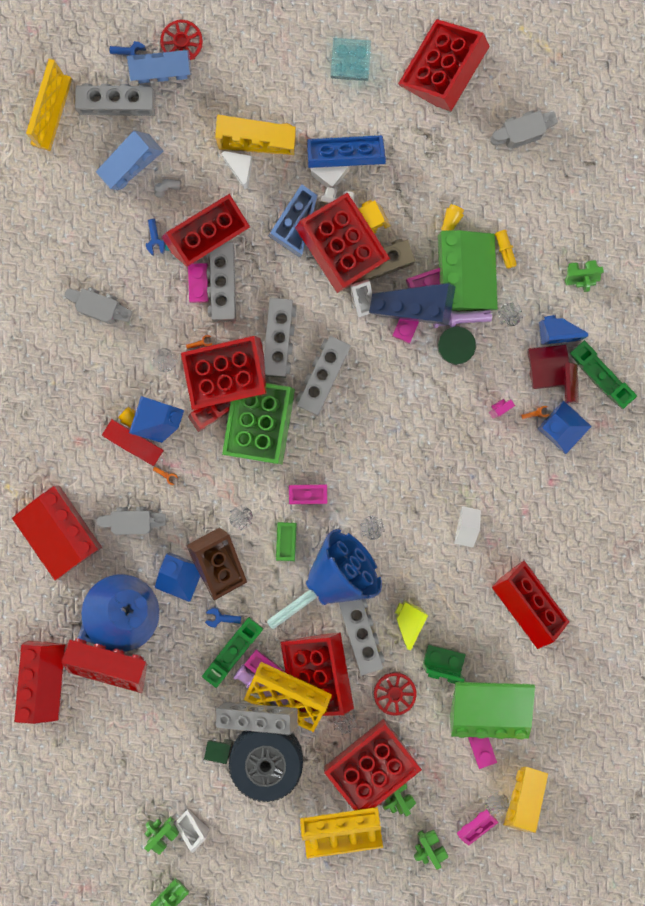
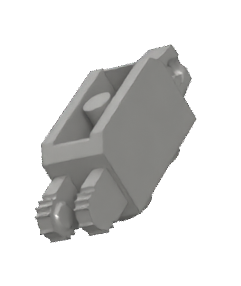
M532 110L523 114V117L517 119L516 117H511L505 120L502 128L494 131L490 142L495 146L506 143L507 147L514 149L540 140L547 129L558 123L554 111L541 113V110L537 112Z
M90 287L88 290L82 288L81 291L69 288L65 291L64 297L75 303L77 311L83 315L108 324H112L116 320L128 323L130 321L132 311L121 306L122 304L117 301L115 296L106 294V297L99 295L100 291Z
M147 506L136 507V510L128 511V507H116V511H111V515L99 516L96 521L99 527H111V531L115 535L147 534L154 527L165 526L167 522L166 514L147 510Z

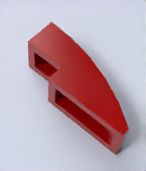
M231 402L196 409L189 414L188 418L199 433L228 414Z
M111 419L101 436L148 464L155 466L164 450L146 438L130 434L129 428Z

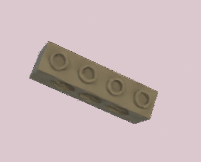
M402 239L395 240L388 247L382 245L387 254L395 253L397 260L386 261L355 283L368 279L370 281L414 265L416 260L408 239L404 241Z

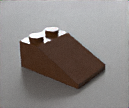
M220 527L186 545L192 561L214 601L247 583L230 535Z

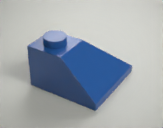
M556 315L546 316L544 320L539 322L541 345L578 342L589 337L588 332L563 318H556Z
M141 396L129 433L162 443L179 428L184 410Z
M562 401L537 429L564 454H567L592 426L565 401Z
M169 552L165 555L159 570L155 588L190 602L201 576L192 561Z

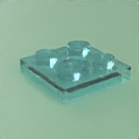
M333 38L330 78L368 81L371 41Z

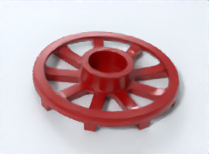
M175 20L163 29L160 44L163 52H167L164 47L165 45H174L169 52H174L177 49L179 51L189 50L190 60H194L203 47V38L201 31L194 23L188 20ZM178 23L187 24L184 32L180 31ZM174 24L177 30L175 35L168 30ZM192 26L197 32L188 36L187 33ZM165 33L171 36L173 41H163ZM199 36V44L190 42L191 39ZM188 46L197 47V50L192 53Z
M400 672L388 673L382 676L375 684L374 700L382 712L398 716L408 712L415 704L417 697L416 687L413 681L405 674ZM397 676L394 686L388 677ZM400 677L407 680L401 687H399ZM386 679L389 689L380 686L383 680ZM411 684L413 692H403V689ZM380 689L387 692V694L377 697V690ZM403 696H413L411 704H408L403 699ZM388 698L389 701L383 708L379 701ZM399 701H401L405 706H407V708L401 712H399ZM392 702L395 703L396 712L387 711Z

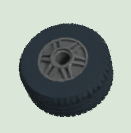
M243 731L234 742L229 757L230 777L235 787L244 796L249 797V799L252 798L254 801L258 800V802H273L280 798L282 799L294 790L301 778L303 752L300 742L293 733L288 735Z

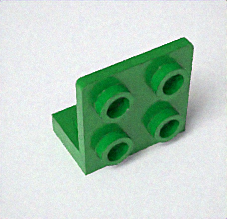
M428 644L422 666L425 672L428 673V677L439 679L440 677L447 678V682L453 684L464 682L465 678L461 671L466 654Z

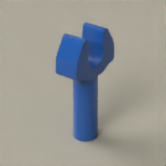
M134 41L130 48L110 46L109 49L110 54L128 56L137 55L136 51L138 50L146 51L145 46L138 41Z
M149 219L151 240L149 243H146V249L154 256L153 247L159 245L161 254H164L165 242L158 238L156 220Z
M215 607L206 611L207 614H214L216 616V620L205 621L210 627L216 628L220 622L241 624L242 616L223 615L219 612V608Z

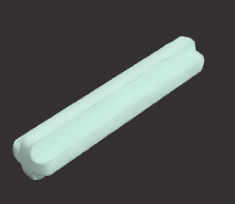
M308 590L267 621L268 625L272 629L276 628L316 599L317 595L312 590Z

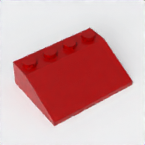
M436 19L400 79L399 86L436 107L452 112L490 47L484 33Z
M348 192L300 220L295 227L337 293L390 259Z
M250 336L181 352L192 410L266 394L264 353L260 337Z
M60 485L51 487L12 517L14 523L55 581L102 549V546Z
M341 632L280 642L286 673L332 694L328 707L322 716L345 715L354 709ZM305 707L298 708L301 713L307 712Z
M78 638L75 641L69 639L61 662L68 673L143 693L147 662L144 660V657L133 654L132 657L127 656L124 651L118 649L109 651L100 644L91 646L87 644V641Z
M382 719L324 766L325 775L354 811L377 807L422 770L385 719Z

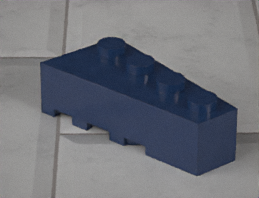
M450 283L373 293L369 313L379 317L449 326L456 287Z

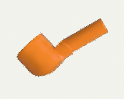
M205 335L202 340L187 344L186 348L211 346L212 343H204V339L211 338V336Z
M541 406L536 411L522 414L521 417L522 419L536 416L544 418L550 414L543 415L542 409L548 406Z
M156 466L153 468V471L167 479L168 484L175 485L169 481L170 476L178 478L175 473L169 474Z

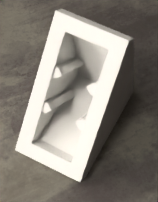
M224 151L221 153L223 160L244 190L247 189L253 162L252 157Z
M349 166L311 168V176L325 187L336 188L348 173Z
M369 279L350 285V293L358 317L371 314L369 309L373 293Z
M462 506L454 544L474 547L480 531L481 510Z
M188 809L174 823L192 853L207 838L209 828Z

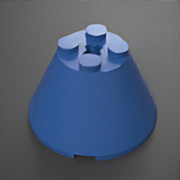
M334 529L327 534L309 571L306 585L317 595L321 604L326 605L374 598L382 590V579L380 576L377 577L375 571L377 565L362 543L350 533L345 535L341 533L340 529Z
M125 574L108 576L97 582L85 596L81 610L83 627L92 642L105 646L106 650L109 651L118 649L124 652L139 648L152 637L157 628L160 615L159 603L153 590L141 579Z

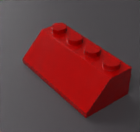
M229 193L167 231L162 236V239L171 253L188 267L250 228V225Z
M522 561L500 577L492 586L496 595L501 599L537 649L554 643L570 622L525 561Z
M26 641L21 644L14 722L37 724L59 720L64 669L61 662L66 644Z

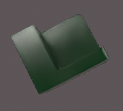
M224 739L223 743L208 740L204 760L227 764L232 740Z

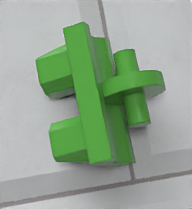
M596 260L586 262L585 269H580L578 263L568 264L565 279L566 286L576 284L577 288L583 287L584 292H589L590 286L596 285V282L601 280V274L604 273L603 267H599Z
M406 783L385 799V802L382 804L384 810L390 809L392 813L398 810L399 814H404L406 817L411 814L410 809L416 805L414 798L410 794L402 797L400 794L407 789Z
M171 816L160 828L159 825L162 822L159 819L155 822L149 820L146 823L148 830L144 834L147 837L153 834L144 847L147 852L152 849L160 855L167 847V844L161 838L165 835L172 842L178 836L179 831L173 824L175 820Z
M421 830L418 832L424 848L417 844L415 846L417 852L414 854V858L416 861L422 860L424 864H427L429 862L427 856H429L436 870L441 868V862L448 858V854L443 845L435 850L432 848L433 844L440 841L435 830L426 833Z
M175 878L151 903V906H177L189 894V890Z

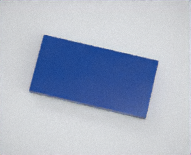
M383 135L307 139L308 168L386 164Z

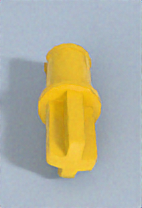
M507 230L496 232L495 236L500 248L498 251L502 254L505 267L507 269L515 267L517 263L512 250L514 247L510 244Z

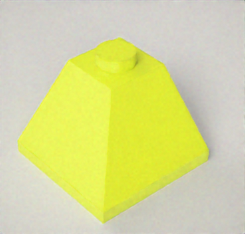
M404 600L402 604H398L395 614H397L396 620L404 644L411 651L428 614L425 610Z

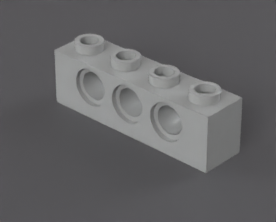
M83 83L82 86H76L75 109L79 115L155 116V91L153 87L147 84H140L139 86H131L129 84H120V86L101 84V86H93L89 83ZM101 96L99 101L93 102L94 97ZM113 97H120L117 102H112ZM133 97H139L138 101L131 102Z
M226 242L207 254V260H210V267H207V278L211 279V286L207 288L208 298H211V305L208 306V316L212 317L213 322L236 321L233 242ZM223 259L226 261L225 265L221 268L217 267L216 262ZM220 278L226 279V284L222 287L216 285L217 280ZM220 297L227 299L226 304L223 306L217 305V300Z
M270 298L264 352L265 376L286 378V374H290L291 362H288V355H292L293 343L289 342L290 336H294L295 324H291L292 317H296V305H293V300ZM279 315L287 317V321L284 324L277 323L276 319ZM283 334L285 336L284 342L277 343L274 340L275 336ZM275 353L283 354L284 357L281 362L273 360Z
M332 336L328 340L324 339L320 347L323 350L320 357L316 356L312 364L315 367L313 373H308L304 384H306L304 392L300 390L295 400L298 402V407L317 416L319 415L351 345ZM328 353L336 356V360L333 363H328L325 360V356ZM324 370L327 372L328 377L325 380H319L317 373ZM313 387L320 391L319 396L316 398H312L308 394L309 390Z
M366 599L339 602L361 676L383 669L382 663L385 660L382 651L378 652L376 647L379 644L377 634H372L370 628L374 624L371 615H366L365 608L368 607ZM354 610L362 612V616L359 619L351 617V613ZM364 628L368 631L367 635L362 638L357 636V631ZM366 647L373 649V653L369 656L362 653Z
M225 702L216 708L217 728L290 735L298 728V708Z

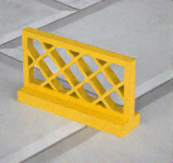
M50 58L48 59L26 134L31 139L30 144L32 146L51 151L72 82V78L64 75L56 61Z
M260 662L244 700L254 705L272 706L269 702L275 701L279 707H305L306 713H301L298 709V725L314 732L328 707L332 694ZM270 691L272 696L266 697L263 692ZM258 693L260 698H255L250 694ZM287 699L289 704L283 705L281 700ZM310 717L313 721V724L305 721L304 718Z

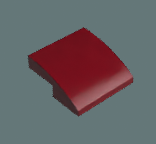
M567 346L529 348L527 354L530 364L529 373L532 389L564 386V364L569 363Z
M575 363L564 364L565 403L579 404L578 365Z

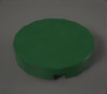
M459 326L445 330L437 344L441 358L453 365L469 361L476 349V341L473 334L466 328Z

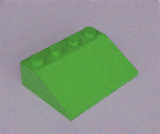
M462 230L441 231L438 235L440 283H450L456 287L452 310H498L495 234Z
M266 383V394L231 401L222 455L283 465L295 389Z
M456 682L450 711L451 737L529 739L533 719L535 684Z

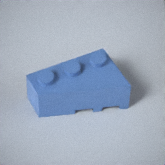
M189 50L127 56L130 81L138 80L139 84L150 83V79L157 78V82L169 81L168 77L176 76V80L188 79L187 75L192 74Z
M134 130L99 167L96 173L110 189L121 190L133 177L163 153L164 150L150 134Z
M302 184L268 235V237L299 258L303 254L305 243L295 227L300 220L313 213L318 196Z

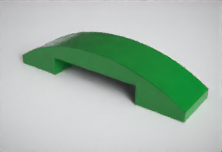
M585 340L570 353L592 382L621 409H624L638 397L625 382L622 383L597 357V352Z
M248 617L201 677L217 688L264 628Z

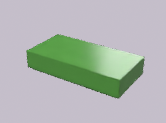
M277 522L276 561H295L297 523Z

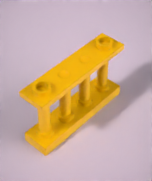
M378 807L300 818L302 841L305 840L307 859L383 848Z

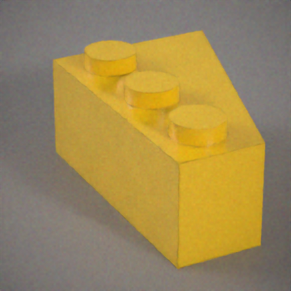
M521 767L517 771L516 785L512 792L504 826L523 832L536 833L548 773L529 767Z

